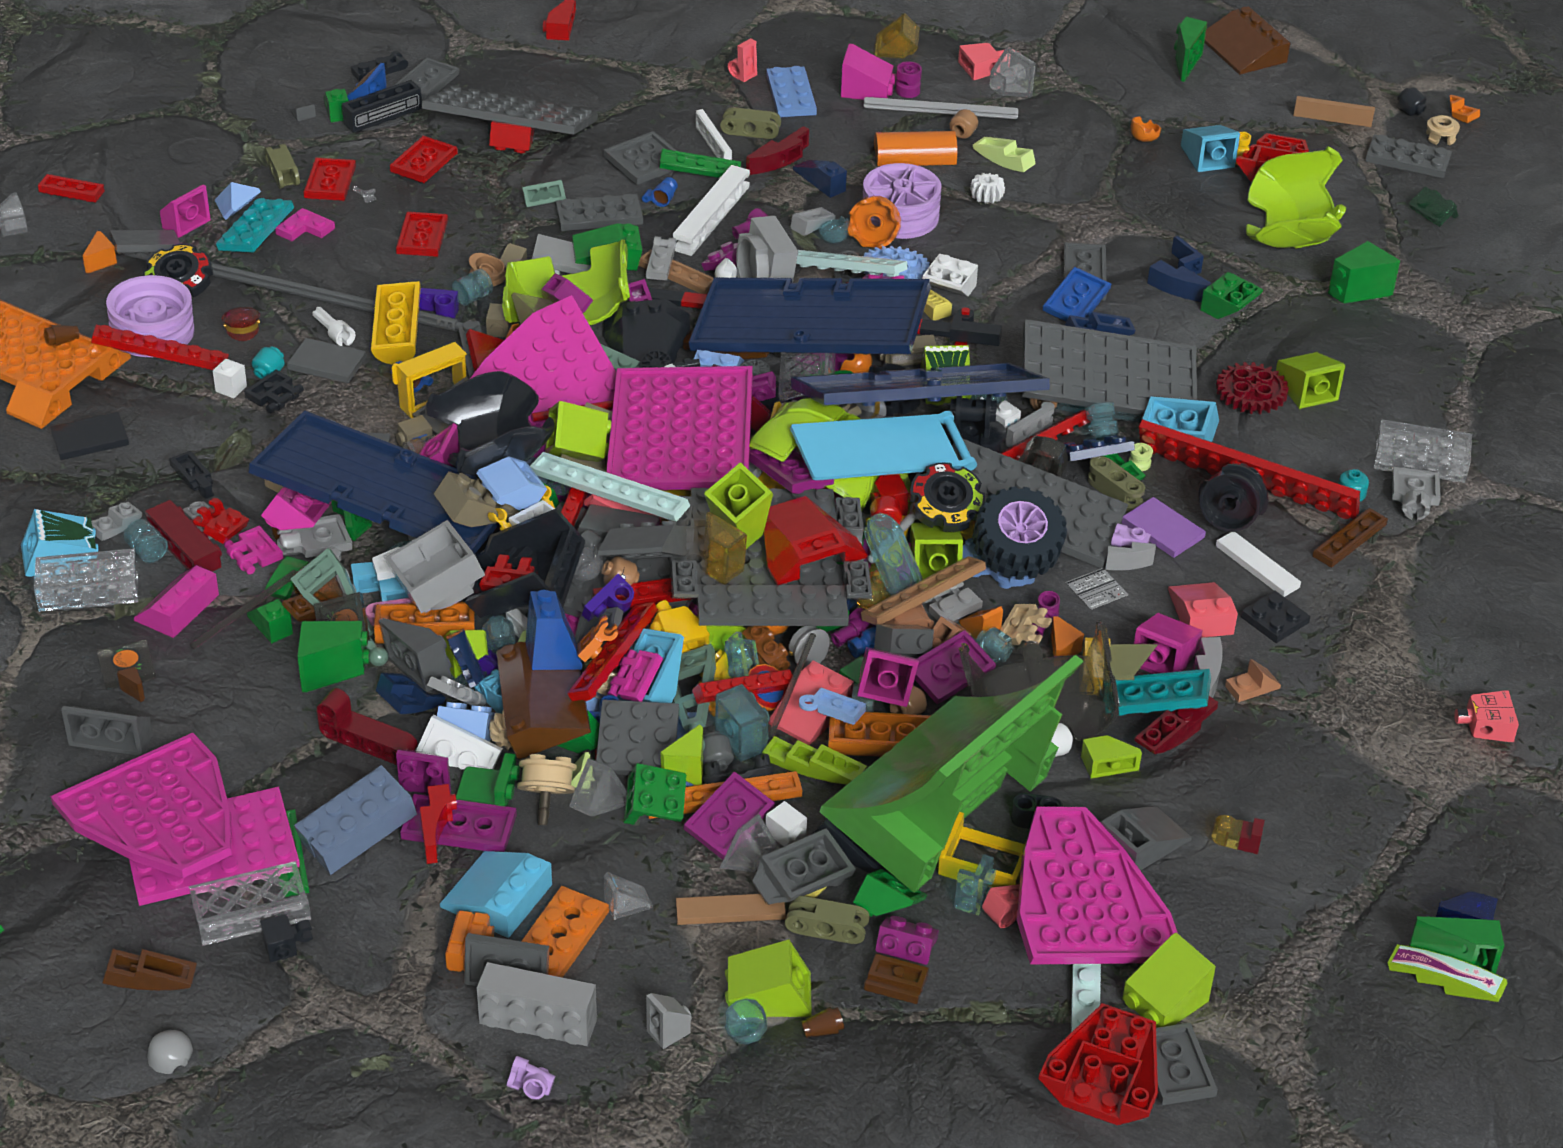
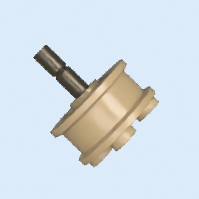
M531 754L530 758L519 761V766L523 770L522 782L517 783V788L540 793L538 825H547L551 794H570L575 792V787L571 786L572 772L576 771L577 765L571 763V758L556 757V760H547L544 755Z

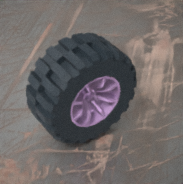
M1017 486L1009 487L1007 491L1005 488L996 491V495L991 494L987 497L979 509L972 536L975 552L978 556L981 555L980 560L984 561L986 565L989 564L991 566L990 570L995 573H1002L1003 577L1016 576L1017 580H1023L1024 576H1028V579L1036 578L1038 573L1040 575L1047 573L1049 568H1052L1057 563L1067 536L1066 518L1062 515L1063 511L1058 505H1054V500L1049 496L1047 498L1044 497L1041 491L1036 490L1034 492L1029 487L1018 489Z

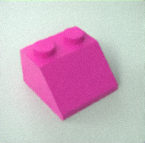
M203 184L171 201L161 209L162 228L174 230L177 237L180 238L209 222L211 219L206 186Z
M453 423L425 442L419 454L454 467L448 462V457L452 453L459 452L457 425Z

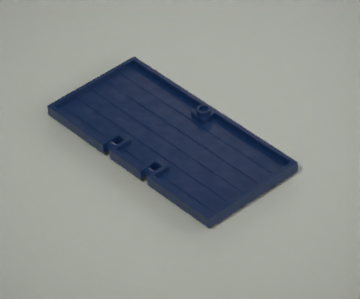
M714 277L689 341L690 350L911 354L930 292V280L850 278L849 283H842V278H800L798 283H792V278Z
M1011 363L936 367L928 371L921 368L880 371V374L861 372L791 377V389L822 405L861 403L862 406H874L875 402L923 398H927V401H941V397L981 394L1004 397L1009 392L1050 390V378Z
M305 410L249 464V473L327 504L332 500L337 501V508L378 524L386 520L390 522L389 528L414 538L420 537L448 520L474 554L500 525L495 523L469 527L452 521L434 493L448 472L459 474L456 468ZM465 474V475H467V476H468L469 478H471V479H474V480H477V479H478L477 477H475V476H473V475Z

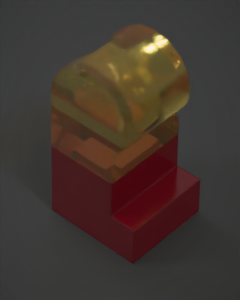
M1220 815L1215 819L1212 839L1221 846L1258 854L1265 820L1254 818V822L1236 820L1229 815Z

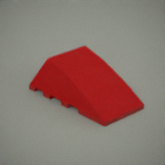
M1266 133L1257 140L1256 144L1250 146L1249 151L1245 150L1242 156H1238L1236 162L1252 183L1258 169L1266 161L1282 155L1309 152L1306 140Z

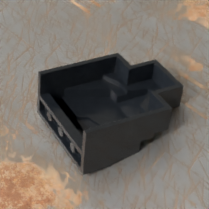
M557 508L492 534L488 539L484 552L475 555L484 573L487 566L495 567L500 554L509 555L510 558L507 563L512 564V569L517 570L522 557L532 558L530 566H534L535 570L532 573L487 591H481L479 586L481 577L475 581L472 588L474 593L459 602H465L479 618L489 614L496 617L514 609H529L530 591L548 590L556 592L563 608L585 545V539Z

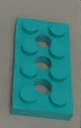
M265 198L255 200L217 241L218 250L254 252L294 209L293 202L291 200H269Z
M1210 669L1134 676V680H1111L1106 704L1107 715L1122 716L1132 713L1207 707L1211 683Z

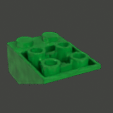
M1417 916L1409 947L1451 956L1496 974L1504 949V941L1500 920Z

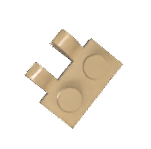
M1015 604L1000 629L1005 634V637H999V634H997L995 638L1002 640L1001 645H1020L1022 640L1032 645H1038L1042 635H1035L1038 629L1036 625L1048 628L1052 618H1045L1047 609H1038L1036 604Z

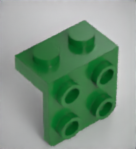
M505 753L500 770L466 767L456 800L507 807L509 800L513 799L514 783L518 781L520 766L516 765L515 754Z

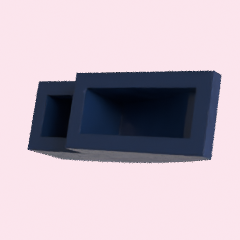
M1162 260L1149 267L1147 284L1161 291L1197 302H1202L1204 290L1212 284L1183 266L1176 269Z
M1091 312L1089 318L1069 315L1065 326L1128 336L1133 335L1136 331L1130 318L1098 312Z

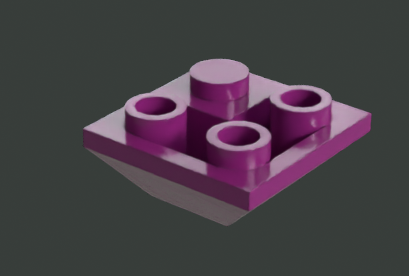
M397 750L399 784L406 791L428 794L427 786L449 784L451 794L448 757L413 750Z

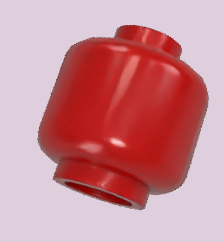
M881 496L871 503L870 515L872 523L877 529L889 531L901 523L902 512L900 504L895 498Z

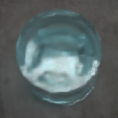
M478 268L467 274V276L453 281L452 289L453 291H458L459 302L467 306L478 300V297L481 299L492 293L493 284L486 271Z
M1114 402L1099 403L1085 407L1087 420L1091 421V424L1088 426L1090 438L1097 439L1104 438L1106 435L1119 434L1117 421L1113 420V417L1116 415Z
M138 519L132 522L125 530L124 540L144 562L152 563L158 561L166 553L168 548L167 540L148 520Z

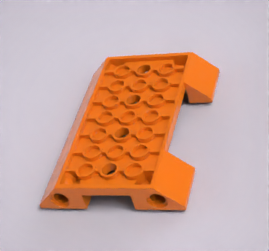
M0 299V379L16 386L6 409L7 414L42 429L72 405L69 391L87 376L103 381L131 358V354L122 350L91 343V337L79 333V339L56 347L48 346L44 338V328H49V325L60 324Z

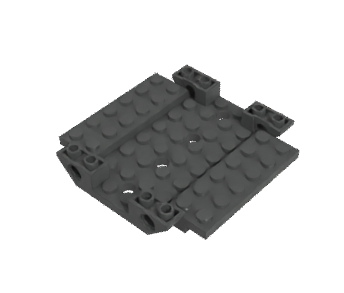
M691 488V496H680L688 499L690 507L677 521L678 526L686 527V556L669 557L672 599H696L699 626H848L847 600H868L872 598L868 562H864V559L843 562L839 554L801 565L800 579L776 585L767 568L764 532L757 541L744 550L713 521L704 495L709 488ZM769 489L773 493L770 506L807 496L855 535L862 545L864 528L860 498L836 497L835 501L833 489H809L800 494L791 493L787 489ZM744 561L747 562V564H741L739 562Z

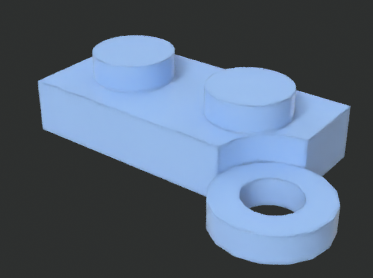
M820 688L815 695H803L799 699V707L805 711H813L818 708L819 713L852 725L866 712V703L824 688Z

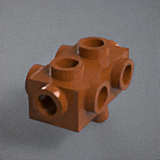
M748 626L742 632L747 646L756 655L753 660L757 665L767 664L774 666L779 671L789 668L790 662L786 658L789 655L787 650L781 643L777 644L774 641L775 637L768 627Z

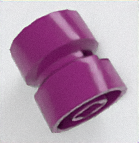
M906 61L898 64L896 74L897 95L904 98H913L920 94L922 67L918 63Z

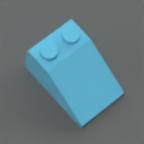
M1151 396L1143 420L1212 442L1219 423L1216 402Z
M643 628L633 650L637 653L639 650L657 653L663 658V661L642 702L672 703L677 691L684 637L681 634ZM619 695L617 696L620 701H631L622 699Z

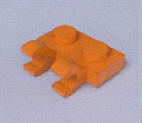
M606 615L602 616L595 627L593 626L577 644L578 657L584 662L589 658L594 659L601 652L603 641H612L618 635L617 624H614L611 628H606L608 626V617Z

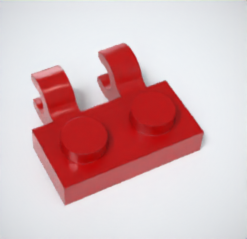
M212 498L208 502L215 510L211 507L201 506L196 512L201 514L203 518L197 516L193 519L195 525L205 528L203 533L222 544L247 527L249 519L239 511L230 507L226 510L218 498Z
M500 554L495 567L487 566L484 573L485 576L482 577L479 583L481 591H487L534 572L535 567L530 566L532 558L522 557L517 570L512 569V564L507 563L510 558L509 555Z

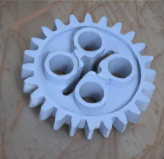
M882 246V249L875 247L874 250L869 249L868 253L865 252L863 256L907 261V270L899 273L904 275V279H922L924 273L930 267V262H927V258H923V254H917V251L910 252L909 248L903 250L901 246L897 249L893 246H890V248Z

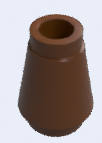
M49 325V328H44L45 342L48 346L56 347L79 339V329L76 325Z
M828 1007L801 1021L806 1038L810 1036L839 1034V1030L845 1029L838 1007L833 1009Z

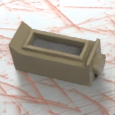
M934 335L916 336L911 354H878L879 361L882 360L883 365L884 363L902 366L921 364L924 346H937Z

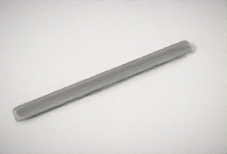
M874 97L864 98L865 109L955 115L958 111L967 109L972 111L977 117L1018 118V108Z

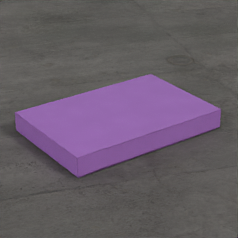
M1154 497L1124 515L1121 522L1127 525L1128 528L1139 527L1144 529L1145 533L1151 534L1150 542L1156 544L1158 548L1173 558L1205 538L1206 531Z

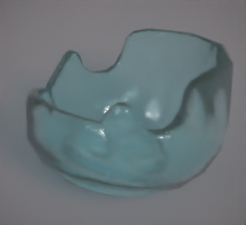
M841 216L839 220L834 219L823 223L819 228L821 238L832 244L847 239L849 236V219L846 218L845 220Z
M745 998L735 1001L725 1012V1029L728 1036L735 1043L748 1045L757 1042L767 1030L766 1013L763 1006L756 1000Z

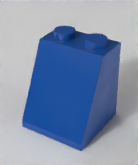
M548 590L530 591L526 647L532 670H582V661L577 653V642L556 592Z

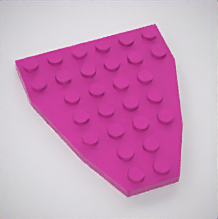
M571 295L532 313L482 362L471 377L494 371H503L516 376L531 386L538 394L539 402L532 412L535 413L548 411V408L553 407L559 401L575 405H585L586 402L591 404L614 400L616 370L574 297ZM530 414V416H529V421L531 422L532 426L538 424L539 422H545V421H546V420H543V421L532 422V420H531V414Z
M190 733L50 796L53 806L75 832L134 862L181 878L192 875L232 855L231 813L218 761L215 755L194 733Z
M1086 807L1036 808L1022 854L1017 923L1030 964L1145 963L1172 934L1178 933L1169 909L1126 850Z

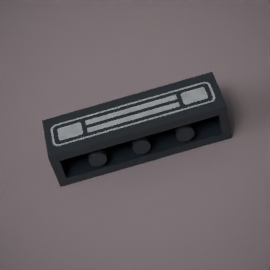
M408 80L342 103L343 122L355 133L372 126H377L380 123L394 120L400 116L414 113L422 109L421 88L412 80Z

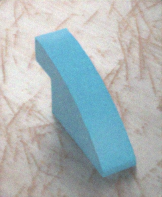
M373 562L351 564L352 582L357 594L379 591L381 602L410 598L396 578L378 581Z

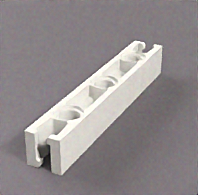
M734 165L728 168L673 233V238H676V241L678 240L675 248L676 252L690 256L696 252L749 188L750 182L744 180L749 177L750 170Z

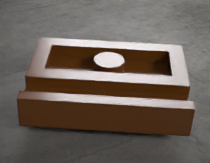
M876 954L869 970L868 978L865 981L864 990L918 1004L928 977L929 968Z

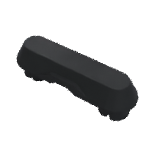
M762 754V757L761 755H756L754 757L755 767L743 770L738 775L744 779L772 775L775 766L770 764V755ZM712 762V767L711 763H706L703 766L705 775L702 777V780L705 784L725 782L732 773H720L718 762Z

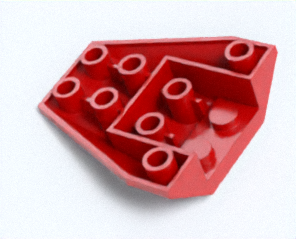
M807 496L770 506L764 529L767 568L776 585L800 579L801 565L839 554L843 562L867 558V553L858 538Z
M1102 1003L1048 1054L1039 1074V1080L1063 1107L1100 1120L1121 1125L1149 1117L1158 1095L1156 1021Z

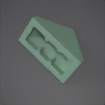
M562 180L522 187L526 208L566 199Z

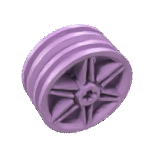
M906 163L887 164L873 169L866 175L863 182V199L874 195L882 196L893 202L901 217V228L896 238H915L929 233L937 226L942 187L939 178L923 167ZM872 216V224L874 226H880V219L876 216Z
M139 276L118 284L108 294L106 305L110 327L123 331L130 330L141 335H152L159 339L175 340L186 345L193 338L192 297L188 288L181 282L165 276ZM122 350V351H124V352H126V353H129V354H131V355H133V356H138V357H152V356H147V355H143V354H138V353H134V352H129V351Z

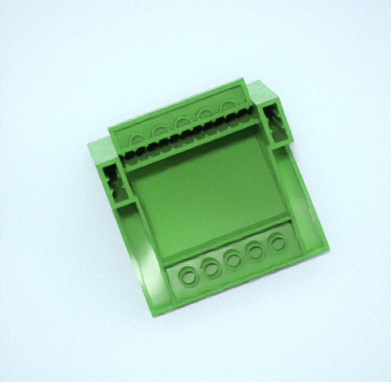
M1075 655L1046 680L1021 691L989 697L954 696L897 743L893 749L886 752L821 806L820 813L915 893L932 878L941 852L945 849L959 812L964 813L965 819L1001 788L1006 773L1030 792L1047 777L1059 748L1051 742L1062 716L1054 707L1065 680L1084 661Z

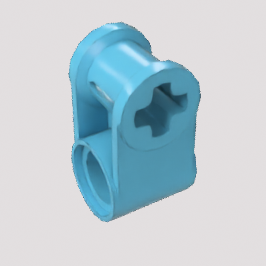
M495 669L491 672V675L483 678L478 685L474 686V689L484 695L486 702L497 713L502 714L503 701L499 670Z

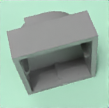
M776 216L751 218L749 233L739 234L736 253L737 278H792L793 283L798 250Z
M448 520L384 557L395 578L421 614L423 612L427 613L430 610L444 609L458 603L473 594L472 588L475 581L485 576L476 556Z

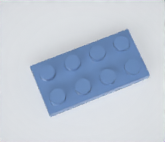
M804 66L766 69V76L775 109L780 117L817 114L816 104Z

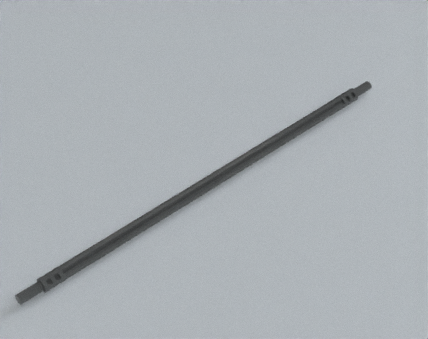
M156 252L124 253V256L147 261ZM211 263L213 267V275L211 276L372 313L375 311V300ZM419 311L418 323L453 332H457L458 327L463 328L464 323L460 322L459 319Z

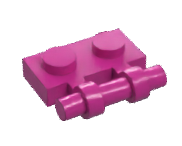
M260 525L238 534V542L233 543V541L228 540L224 544L230 558L235 559L237 566L242 571H246L247 574L255 572L253 564L257 562L263 568L283 559L282 550Z
M630 649L627 656L622 658L620 662L621 667L617 675L613 676L610 682L611 687L608 695L616 697L619 695L622 699L642 702L663 658L657 653L639 650L637 653Z

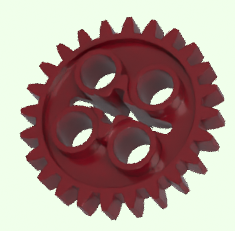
M1243 362V366L1235 363L1234 367L1228 365L1227 370L1222 369L1221 374L1218 375L1216 389L1217 395H1220V400H1226L1225 405L1233 404L1232 409L1239 407L1242 413L1245 410H1249L1250 414L1253 411L1261 414L1262 410L1270 413L1271 409L1277 410L1278 406H1283L1288 396V381H1284V375L1278 376L1279 371L1272 372L1271 366L1263 368L1264 364L1256 366L1255 362H1252L1251 365Z

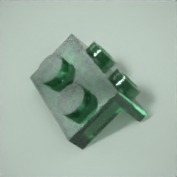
M1426 186L1409 202L1411 209L1439 227L1450 216L1455 219L1459 216L1456 210L1457 206L1452 200L1444 199L1437 190H1430Z

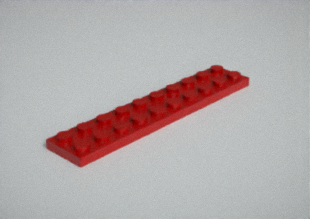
M1143 419L1140 423V443L1150 445L1153 449V454L1164 455L1169 461L1175 462L1179 460L1185 462L1190 468L1196 469L1200 467L1206 469L1211 475L1222 471V467L1227 464L1239 465L1244 463L1260 473L1267 490L1277 497L1287 496L1293 498L1298 504L1304 505L1308 503L1314 505L1319 511L1327 512L1329 510L1335 512L1343 519H1355L1359 514L1360 491Z

